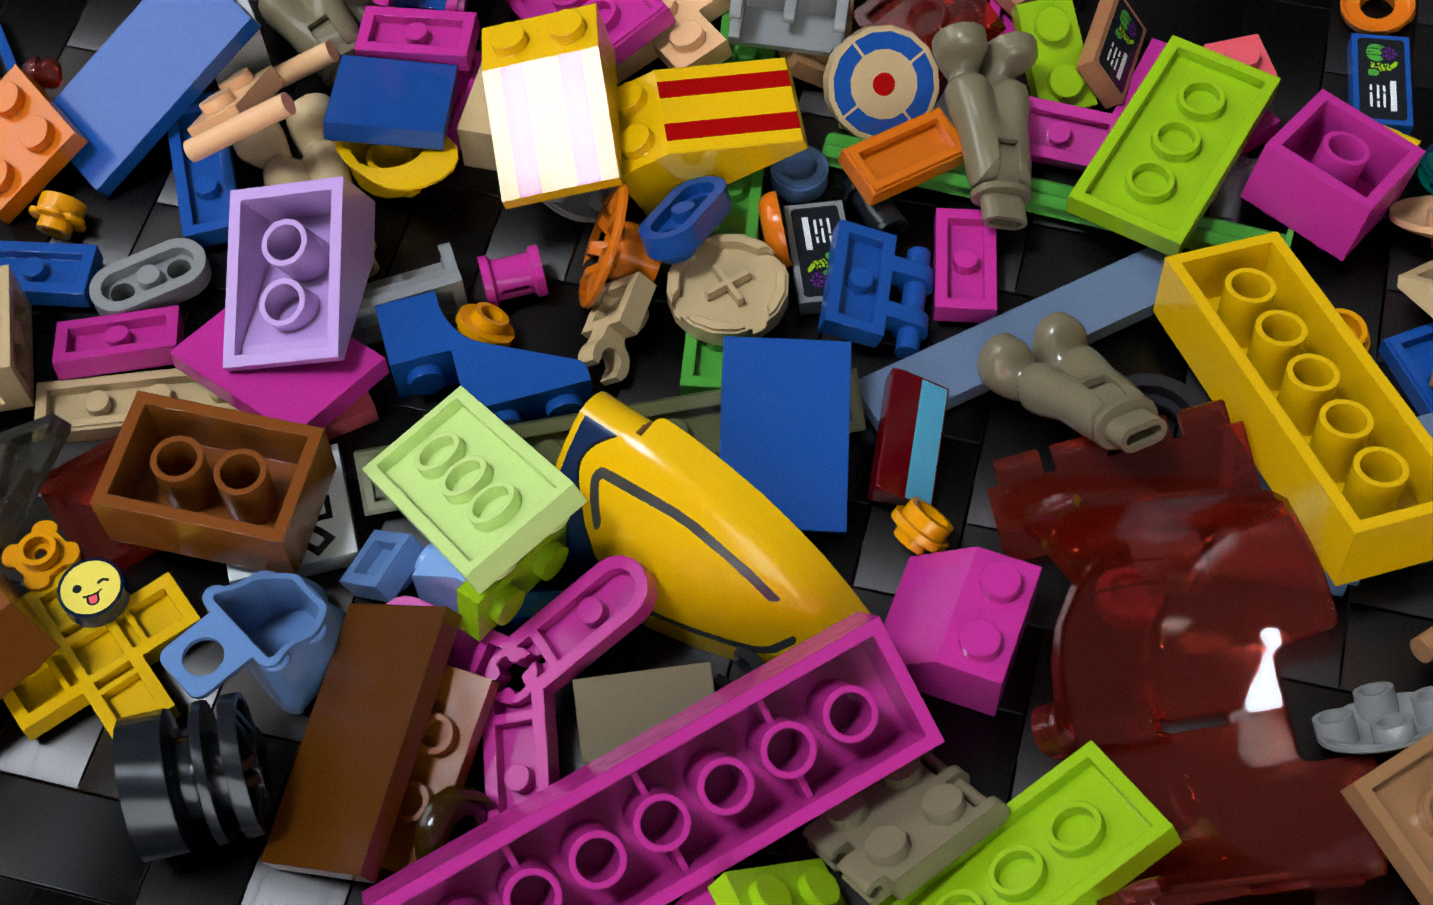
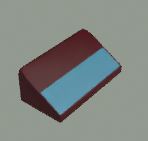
M892 368L885 381L867 500L906 506L912 497H918L932 505L949 392L948 388L906 370Z

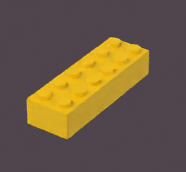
M1276 231L1165 257L1153 308L1154 314L1334 585L1347 584L1433 560V438L1280 234Z

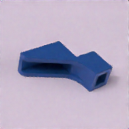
M435 291L375 306L399 398L412 395H430L440 391L443 387L460 384L506 425L579 413L585 403L593 396L589 371L582 361L472 340L459 333L447 321L439 306Z

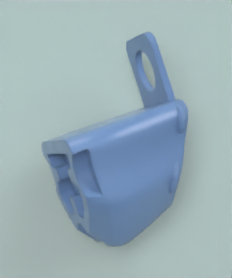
M263 570L255 572L251 576L231 585H213L207 588L202 595V600L208 614L162 650L160 661L163 667L193 699L208 697L244 668L285 712L292 715L304 713V709L319 693L329 661L335 650L346 612L328 602L327 594L320 585L312 580L291 573H276ZM210 640L219 643L223 647V662L214 672L198 676L189 673L185 669V655L194 644Z

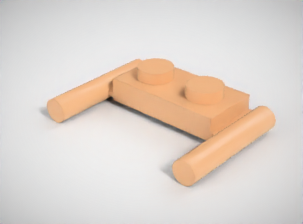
M326 40L275 67L270 65L253 75L248 67L222 80L218 84L220 91L209 96L199 104L203 113L187 129L191 135V138L183 142V148L187 157L196 163L294 115L296 107L292 98L286 92L278 95L276 93L339 61V53L335 45L331 41Z

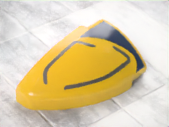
M603 391L593 395L579 411L555 465L559 471L576 485L587 500L581 508L570 516L567 522L566 547H568L569 552L562 567L580 578L597 563L609 556L623 555L643 564L654 575L658 586V598L653 611L641 624L695 648L734 660V651L737 647H745L754 651L761 658L763 664L857 611L871 614L828 559L793 522L738 472L684 430L665 418H660L653 422Z

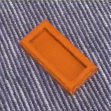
M938 107L842 149L838 163L870 207L964 164L958 132L941 108Z

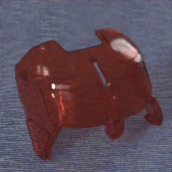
M1214 487L1204 490L1160 494L1155 489L1071 491L1059 493L1030 505L1026 509V514L1017 521L1019 531L1036 541L1072 582L1054 630L1051 658L1054 702L1034 708L1031 714V729L1035 741L1043 754L1049 758L1064 761L1092 740L1174 826L1182 841L1181 844L1119 891L1096 900L1097 905H1203L1249 895L1357 887L1366 884V880L1386 876L1388 858L1340 792L1377 768V761L1373 756L1353 755L1320 761L1304 760L1298 753L1275 661L1277 652L1283 646L1327 631L1338 623L1337 611L1324 569L1289 500L1272 490ZM1225 713L1227 720L1225 725L1178 733L1163 732L1161 723Z

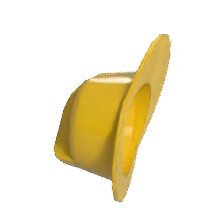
M447 136L444 150L335 141V150L350 167L353 177L360 187L373 196L387 199L414 197L421 192V189L445 179L454 171L459 160L457 146Z

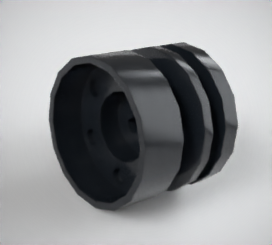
M241 692L219 696L216 706L217 720L207 700L191 702L188 711L187 735L185 736L182 735L181 729L169 709L162 708L116 720L113 729V760L120 805L135 850L145 863L196 851L200 833V818L202 817L205 818L212 836L219 845L235 842L237 820L247 839L270 833L272 779L268 755L259 728L255 726L248 704Z

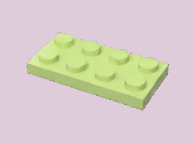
M459 386L362 468L375 486L479 594L484 592L495 581L506 577L519 560L548 535L559 531L568 522L570 516L587 502L576 485L462 386Z

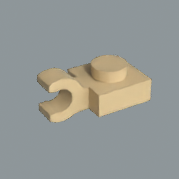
M640 271L604 284L591 308L581 333L589 340L580 349L578 360L589 367L598 364L601 358H603L605 372L602 375L601 383L605 386L620 382L627 376L630 360L625 348V339L637 335L645 326L649 317L648 306L657 285Z

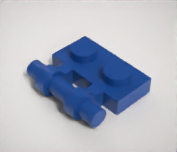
M840 219L832 232L818 332L876 348L884 337L885 330H888L896 338L895 355L898 358L904 359L919 352L921 341L927 338L930 320L924 310L926 297L932 293L934 286V270L930 267L931 252L927 248L917 246L908 250L907 259L895 256L897 235ZM891 285L897 286L898 291L902 294L901 304L889 301Z

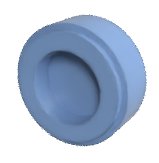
M808 146V149L770 165V184L773 191H776L777 196L791 203H807L817 199L824 193L828 185V162L818 149Z

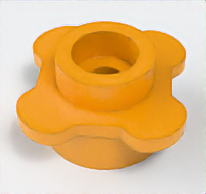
M42 520L35 523L31 533L23 537L18 544L7 546L2 553L1 559L3 565L8 570H17L23 576V583L29 591L42 592L51 586L52 578L67 568L76 566L81 559L82 552L76 542H66L59 535V527L54 521ZM40 552H47L44 557L36 559Z

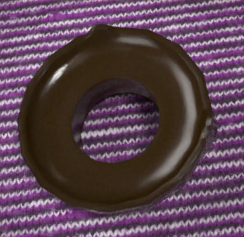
M463 785L448 786L435 794L424 808L417 824L414 839L416 859L419 860L449 843L454 826L463 817L465 818L464 834L486 822V808L493 806L489 797L473 787Z

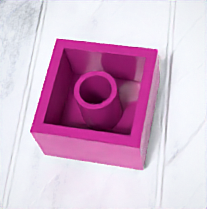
M1322 89L1266 143L1240 197L1259 208L1267 216L1275 218L1290 229H1293L1319 249L1327 251L1343 261L1386 215L1390 206L1398 201L1426 151Z

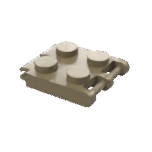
M932 749L816 817V820L804 829L802 835L808 840L807 846L834 871H841L843 873L842 879L870 905H877L891 894L902 901L990 835L1007 820L1009 816L1008 805L996 796L986 798L970 785V776L967 772L957 765L948 767L932 754Z

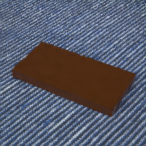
M349 603L333 655L324 675L260 862L278 870L376 883L462 618L460 614L447 606Z

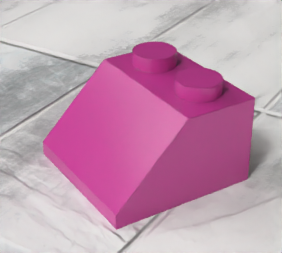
M978 546L909 557L884 626L919 692L995 717L1034 604L1042 567Z

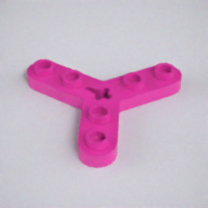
M618 555L609 556L600 561L510 636L491 630L479 642L458 627L446 665L472 672L500 683L483 731L485 795L493 803V806L486 808L487 821L560 780L555 693L641 624L653 611L656 604L658 586L654 575L635 559ZM406 595L393 598L386 603L387 605L435 606L419 598ZM544 657L546 662L543 664L539 663L538 661ZM512 664L523 668L529 667L522 675L526 686L520 692L510 687L505 688L512 679L508 671Z

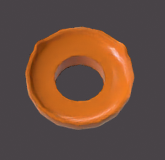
M1340 0L1342 18L1346 25L1358 34L1388 36L1400 31L1404 26L1412 22L1416 14L1415 0H1384L1392 6L1393 12L1379 19L1366 16L1360 9L1365 2L1370 0Z
M776 191L764 194L758 203L761 221L758 240L765 242L775 251V257L781 262L782 266L784 263L785 267L788 268L793 266L794 263L789 258L785 237L786 230L782 223Z

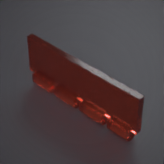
M1223 399L1178 410L1176 414L1182 436L1172 439L1166 416L1164 414L1160 415L1159 417L1168 426L1166 436L1160 442L1134 453H1126L1121 449H1117L1118 454L1108 456L1106 449L1099 447L1096 442L1082 436L1049 445L1055 470L1047 473L1043 471L1037 449L992 460L998 486L987 488L986 491L1003 554L1024 561L1129 533L1138 521L1164 524L1262 498L1263 493L1243 421L1231 423Z

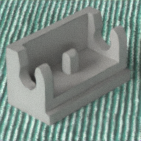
M731 0L728 44L829 57L838 44L845 40L851 0Z
M450 243L437 245L441 256V262L367 283L351 337L364 345L382 341L383 337L375 306L432 291L436 292L439 306L447 321L455 320L459 309L463 305L468 304Z

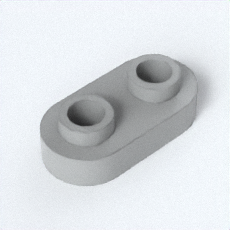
M187 238L169 239L103 267L92 278L89 286V295L100 316L174 306L200 294L209 284L212 270L204 249L197 242Z

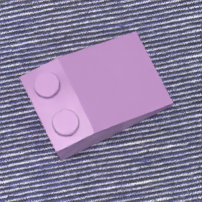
M344 176L230 190L223 347L224 370L233 372L344 360L374 261L375 201Z

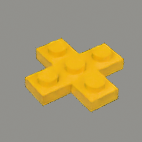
M74 567L67 568L52 578V584L47 590L42 592L29 591L23 595V598L60 646L56 652L44 661L35 673L23 679L2 698L21 730L30 741L38 738L88 705L92 706L112 739L113 729L118 718L162 708L169 709L175 720L182 716L150 666L160 660V654L166 646L191 628L201 618L169 572L116 605L108 606L93 614L75 613L69 610L61 599V584L68 572Z

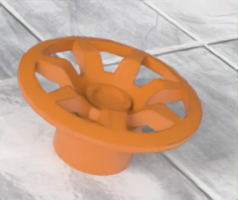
M626 182L610 190L593 226L583 265L593 256L599 257L598 263L588 266L584 270L583 276L580 279L578 294L581 308L589 309L592 307L607 278L617 280L640 271L654 282L662 261L651 259L646 255L638 231L640 225L625 220L629 194ZM601 231L606 234L604 241H599Z

